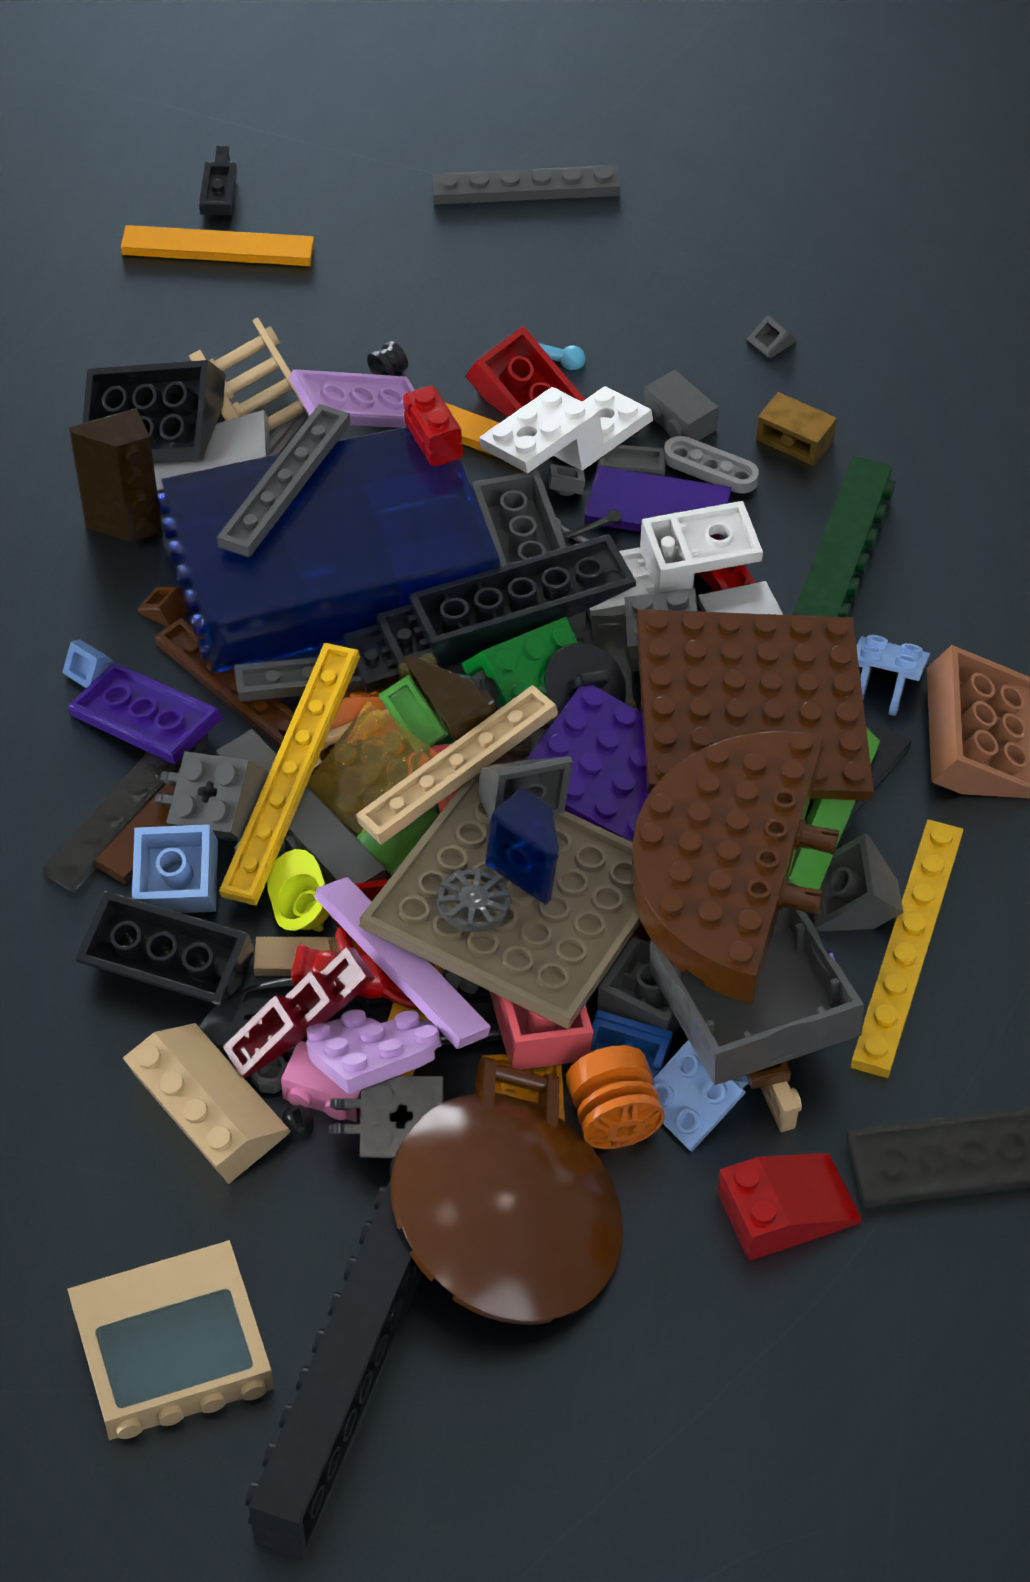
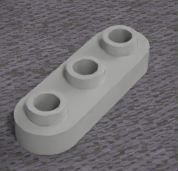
M686 436L672 437L664 445V458L666 464L671 468L715 485L731 487V491L735 493H749L758 485L759 469L749 460Z

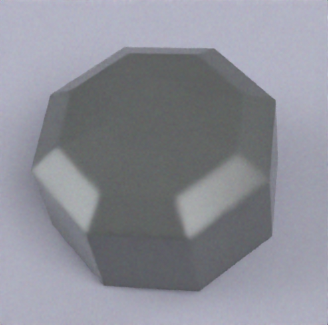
M282 1055L251 1074V1082L259 1092L275 1094L282 1089L281 1078L288 1063Z

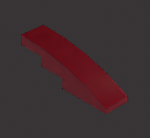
M346 947L320 973L310 971L285 997L275 995L223 1048L240 1076L247 1078L306 1038V1029L316 1023H325L375 978L357 950Z

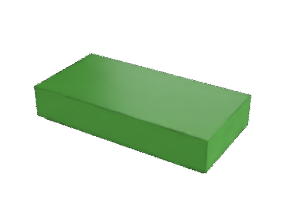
M407 675L378 695L419 757L430 751L433 746L439 745L450 738L448 732L410 675Z

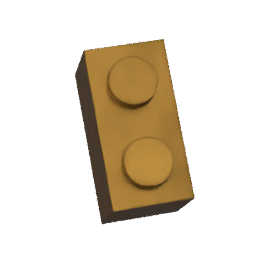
M778 392L758 416L756 440L815 466L834 442L837 418Z

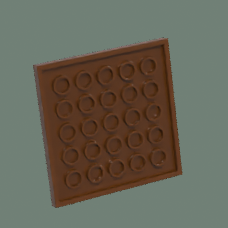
M638 609L636 623L647 793H650L662 777L674 766L691 754L709 745L746 734L790 731L824 735L820 767L811 799L871 801L874 788L853 617Z

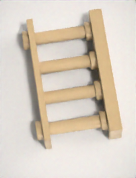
M258 317L252 321L260 336L215 361L213 358L209 360L220 370L225 371L266 347L272 355L268 360L228 382L225 380L224 401L221 410L225 421L248 415L291 390L298 400L268 417L269 432L304 412L309 418L308 412L289 380L291 372L275 347L280 344L271 326L264 328ZM201 350L189 355L191 361L206 360ZM277 369H280L285 379L240 404L238 401L233 404L230 402V399L235 397L234 393Z

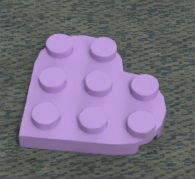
M350 1010L345 1012L340 1019L327 1023H316L306 1029L308 1038L306 1044L311 1062L347 1094L360 1091L435 1059L434 1050L442 1045L438 1028L427 1020L419 1019V1014L415 1011L401 1012L395 1016L394 1020L380 1023L372 1018H366L363 1010Z

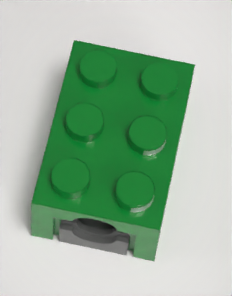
M564 617L483 650L463 662L462 666L466 675L470 674L471 676L468 679L474 682L481 693L485 690L489 692L497 706L496 711H498L532 685L548 697L545 688V671L549 660L561 648L578 642L567 618Z

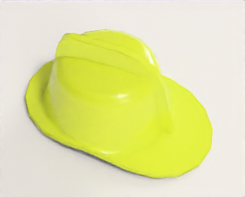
M294 849L285 852L276 859L267 880L268 894L275 919L280 927L287 931L313 929L321 932L324 930L323 923L330 914L314 897L316 889L325 885L317 860L306 850Z

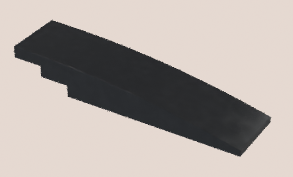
M610 534L408 594L409 605L376 614L377 625L343 634L344 645L347 648L359 651L360 659L355 669L366 692L370 693L392 686L407 675H410L403 660L408 655L445 668L470 659L483 650L554 621L581 613L635 587L636 580Z

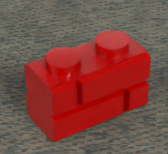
M430 385L406 393L403 396L405 424L422 453L425 454V458L430 466L436 467L459 460L463 456L462 430L436 387Z

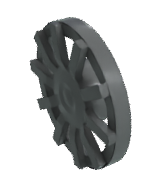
M482 868L462 871L458 869L442 880L437 892V908L441 916L458 929L470 932L487 931L500 925L508 916L511 892L498 875L494 876L491 873L482 871ZM467 879H474L473 885H469ZM480 880L487 882L483 887L479 886ZM460 881L463 888L461 889L459 886L454 885V883ZM493 886L498 889V891L488 892ZM448 889L458 895L444 896V893ZM503 898L504 905L491 901V899ZM458 902L457 906L450 911L445 903ZM491 907L500 911V913L492 917L488 908ZM461 912L468 919L465 921L456 917V915ZM483 916L486 920L482 922H473L474 918Z

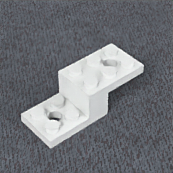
M606 386L583 402L551 387L480 436L479 440L483 450L526 473H529L552 456L583 471L652 422L653 416L651 409Z
M739 501L642 519L640 547L619 551L636 580V586L587 609L589 618L594 620L625 614L624 597L692 589L695 573L762 561L763 550L744 502ZM714 534H721L726 539L715 540L710 536Z

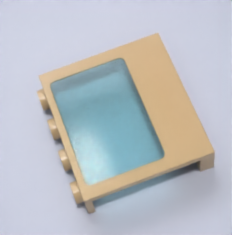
M230 1240L67 1289L109 1440L115 1438L129 1439L137 1436L144 1429L157 1425L171 1426L179 1423L186 1416L199 1412H216L222 1409L225 1404L241 1399L254 1400L262 1397L267 1391L274 1389L272 1370Z

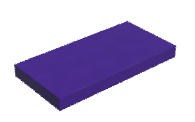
M598 466L585 512L584 523H593L607 517L611 510H617L621 513V522L617 525L609 523L604 525L605 527L641 532L642 519L728 504L731 496V487Z
M114 662L67 706L71 716L173 764L182 759L184 751L189 752L223 719L220 709L117 662Z

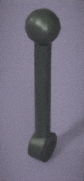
M611 510L607 517L568 533L561 532L565 543L571 538L606 524H619L621 522V513L617 510Z

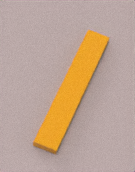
M133 225L125 226L121 243V254L129 256L311 266L314 250V236Z

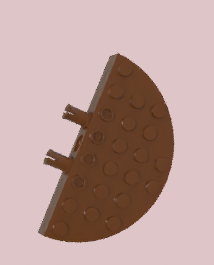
M790 731L760 732L725 739L709 745L688 756L662 777L645 800L637 818L633 836L631 883L636 900V910L644 929L657 948L683 973L689 971L703 980L705 987L732 999L749 1004L754 1003L779 910H782L784 907L814 915L819 913L823 890L789 884L788 878L796 850H799V847L818 850L832 855L835 853L839 830L805 823L806 813L820 767L824 735Z

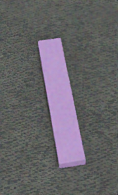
M348 877L316 889L314 898L456 1049L488 1037L491 1026L428 960L359 927L360 917L371 904V901Z

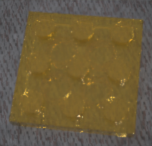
M368 701L311 776L307 787L337 818L360 834L365 829L358 823L356 814L439 753Z

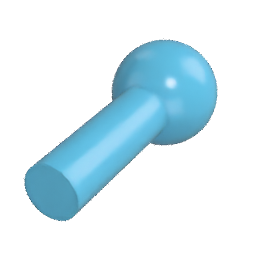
M539 343L552 360L560 362L566 369L577 370L585 364V353L578 346H568L560 349Z

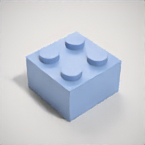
M210 824L134 828L132 899L178 913L216 912L218 839Z

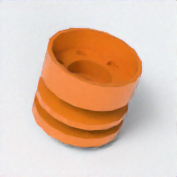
M620 1045L598 1049L581 1057L569 1068L566 1074V1084L572 1103L577 1108V1119L582 1128L584 1141L591 1147L616 1149L633 1145L648 1138L664 1122V1109L659 1101L658 1091L653 1086L652 1074L646 1056L639 1048Z

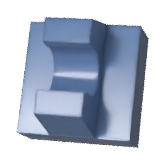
M80 639L70 643L62 673L87 688L111 666L112 659Z

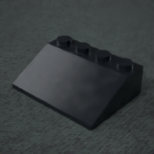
M209 360L87 369L82 424L137 408L150 436L153 463L203 460L223 407L226 374Z

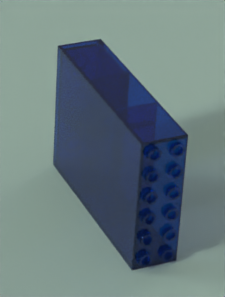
M407 426L337 441L250 558L218 547L217 536L280 454L161 479L163 493L157 494L162 515L167 514V517L162 519L166 540L173 539V541L168 543L173 563H180L179 566H176L180 587L187 586V590H183L187 611L194 610L195 613L190 615L194 635L202 636V639L197 640L202 661L209 660L212 673L234 669V665L260 663L322 649L324 643L333 645L334 643L344 644L343 634L377 625L376 614L409 605L408 594L500 567V557L461 460H455L436 467L430 466L425 458V454L422 453Z

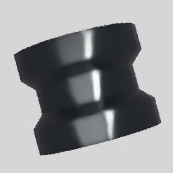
M393 341L385 343L381 351H373L367 357L368 366L372 374L394 376V373H401L408 368V359L405 352Z

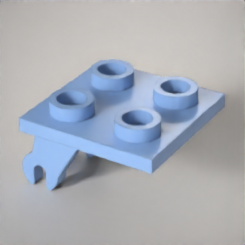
M878 635L861 636L856 647L859 667H863L860 676L863 700L872 666L897 672L898 678L889 709V715L896 716L906 678L915 681L920 680L930 653L922 651L921 647L914 644L905 643L900 646L888 643L886 638Z
M689 1040L653 1079V1086L658 1091L659 1101L664 1109L665 1120L663 1124L692 1152L746 1093L743 1088L749 1084L747 1075L714 1085Z

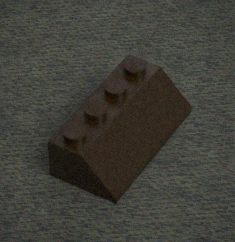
M137 408L69 427L86 527L128 542L162 533L150 436Z

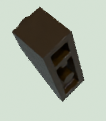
M411 655L403 658L414 683L454 742L497 710V706L489 692L485 690L481 693L472 680Z

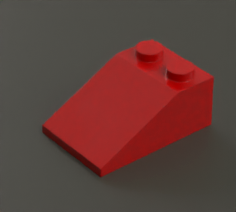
M524 326L476 360L465 375L485 401L506 417L511 416L551 387L581 402L585 400Z
M829 1153L755 1157L720 1169L717 1195L748 1261L862 1223V1218Z

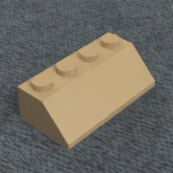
M196 1023L154 1032L123 1057L137 1079L228 1184L291 1133L289 1128L251 1085L240 1076L235 1067Z

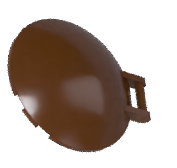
M487 1057L480 1059L476 1069L475 1094L457 1097L434 1107L419 1119L402 1141L396 1154L391 1176L393 1214L398 1230L403 1229L405 1237L412 1248L409 1254L430 1281L435 1278L443 1287L454 1294L452 1299L455 1302L484 1317L501 1322L528 1325L548 1323L554 1318L570 1313L574 1314L591 1302L608 1283L619 1260L622 1247L623 1224L620 1203L610 1175L593 1148L570 1125L558 1117L559 1077L548 1073L539 1076L497 1065L496 1060ZM495 1081L539 1092L538 1103L496 1093Z

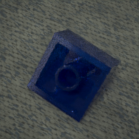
M520 788L492 813L485 865L547 905L551 901L559 854L553 810L541 798Z

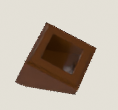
M156 587L137 610L141 615L168 627L178 619L184 618L191 610L192 605L181 587Z

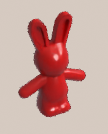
M339 927L335 932V937L340 954L346 947H354L352 937L342 927ZM300 943L296 949L291 972L294 986L310 971L320 973L339 954L331 950H316ZM368 954L361 955V958L375 979L358 995L369 999L385 997L408 1009H419Z

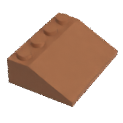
M951 645L927 667L931 782L966 795L1030 798V677Z

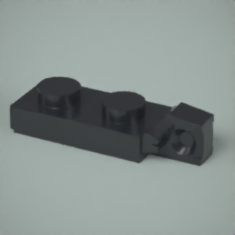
M217 146L215 162H205L199 202L200 215L232 214L237 166L236 162H230L229 146Z

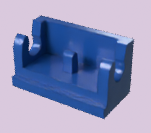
M597 1009L592 1024L593 1038L590 1053L610 1046L628 1045L639 1048L646 1056L653 1080L668 1062L671 1054L673 1032Z

